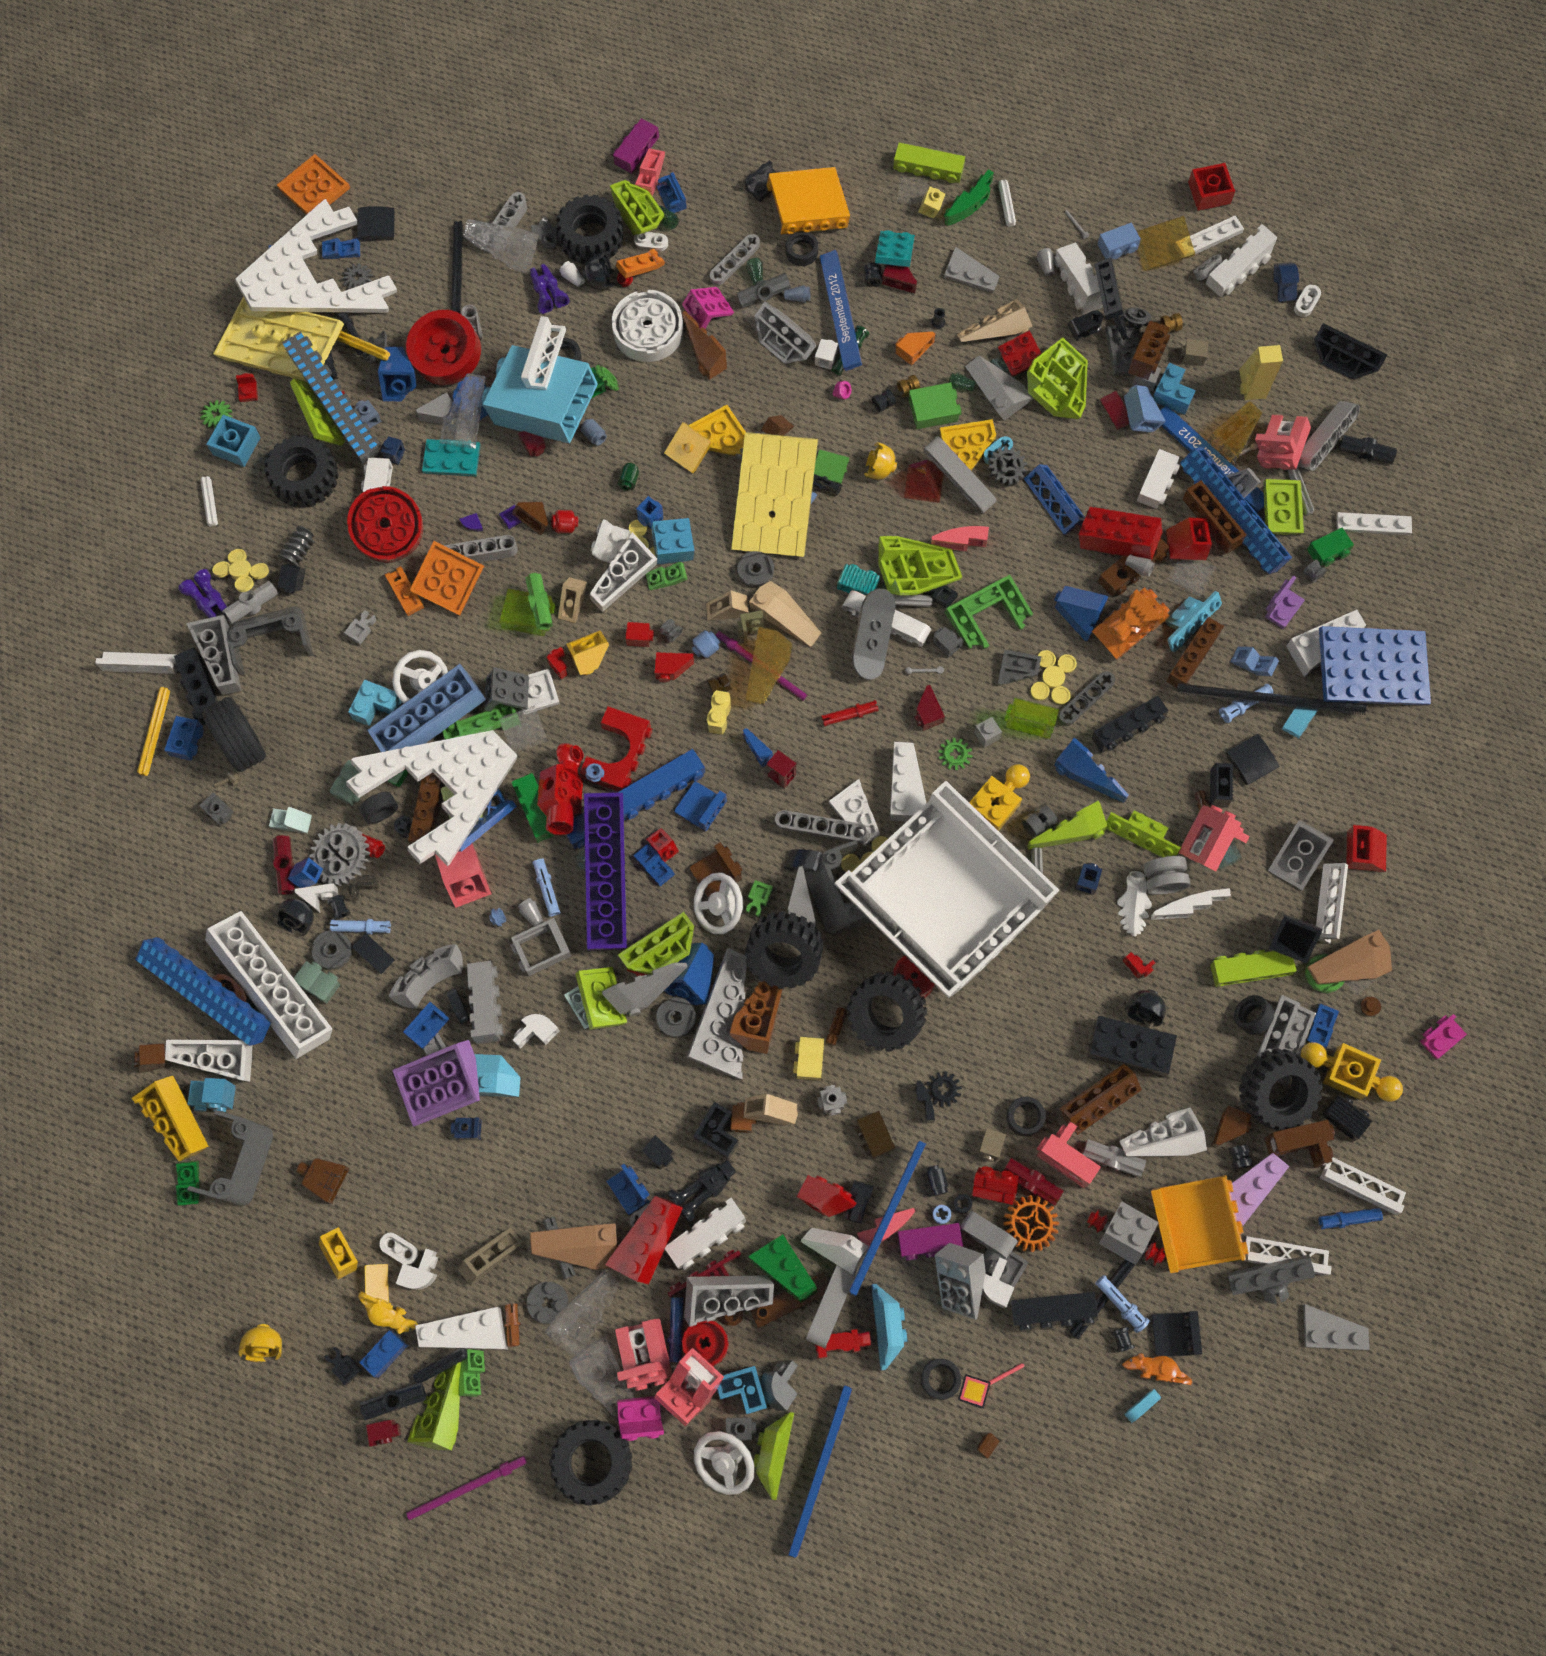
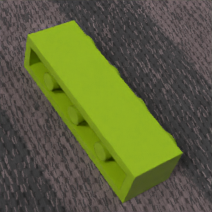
M898 143L893 169L901 173L910 172L916 176H929L934 180L943 179L949 183H960L965 156Z
M1258 950L1253 952L1252 955L1239 953L1235 954L1232 958L1219 956L1210 964L1215 987L1291 976L1297 971L1293 958L1273 950L1271 952Z

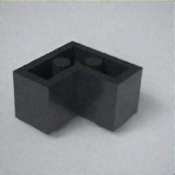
M714 1101L693 1137L694 1140L729 1161L739 1144V1140L723 1131L732 1117V1112Z

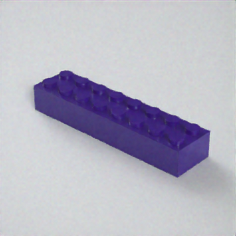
M584 793L587 951L626 950L623 793Z

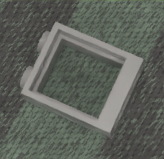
M554 918L511 937L513 944L510 946L514 954H519L521 959L518 962L522 972L526 971L529 976L572 956ZM551 930L561 953L530 967L520 944Z

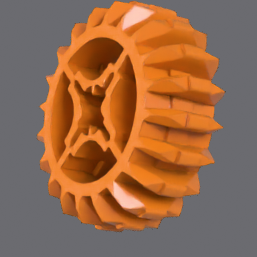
M1031 1195L1028 1196V1202H1026L1024 1197L1020 1198L1021 1204L1015 1200L1013 1203L1015 1208L1011 1206L1007 1208L1012 1214L1006 1213L1004 1215L1010 1221L1003 1223V1226H1010V1229L1005 1230V1232L1012 1233L1013 1237L1018 1241L1015 1247L1022 1243V1251H1026L1027 1246H1030V1252H1034L1035 1246L1039 1251L1043 1250L1041 1243L1045 1247H1049L1050 1244L1047 1239L1052 1242L1055 1240L1051 1233L1058 1234V1230L1053 1228V1226L1059 1225L1058 1221H1053L1058 1215L1057 1213L1050 1214L1054 1207L1051 1206L1047 1209L1045 1206L1048 1201L1046 1200L1042 1205L1039 1204L1040 1197H1037L1035 1202H1033ZM1032 1207L1028 1217L1016 1216L1019 1210ZM1038 1210L1045 1215L1048 1226L1038 1219ZM1033 1217V1223L1036 1224L1037 1227L1034 1226L1029 1231V1224L1025 1221H1029ZM1015 1222L1024 1227V1238L1018 1233ZM1034 1231L1046 1232L1043 1238L1034 1241L1030 1240Z

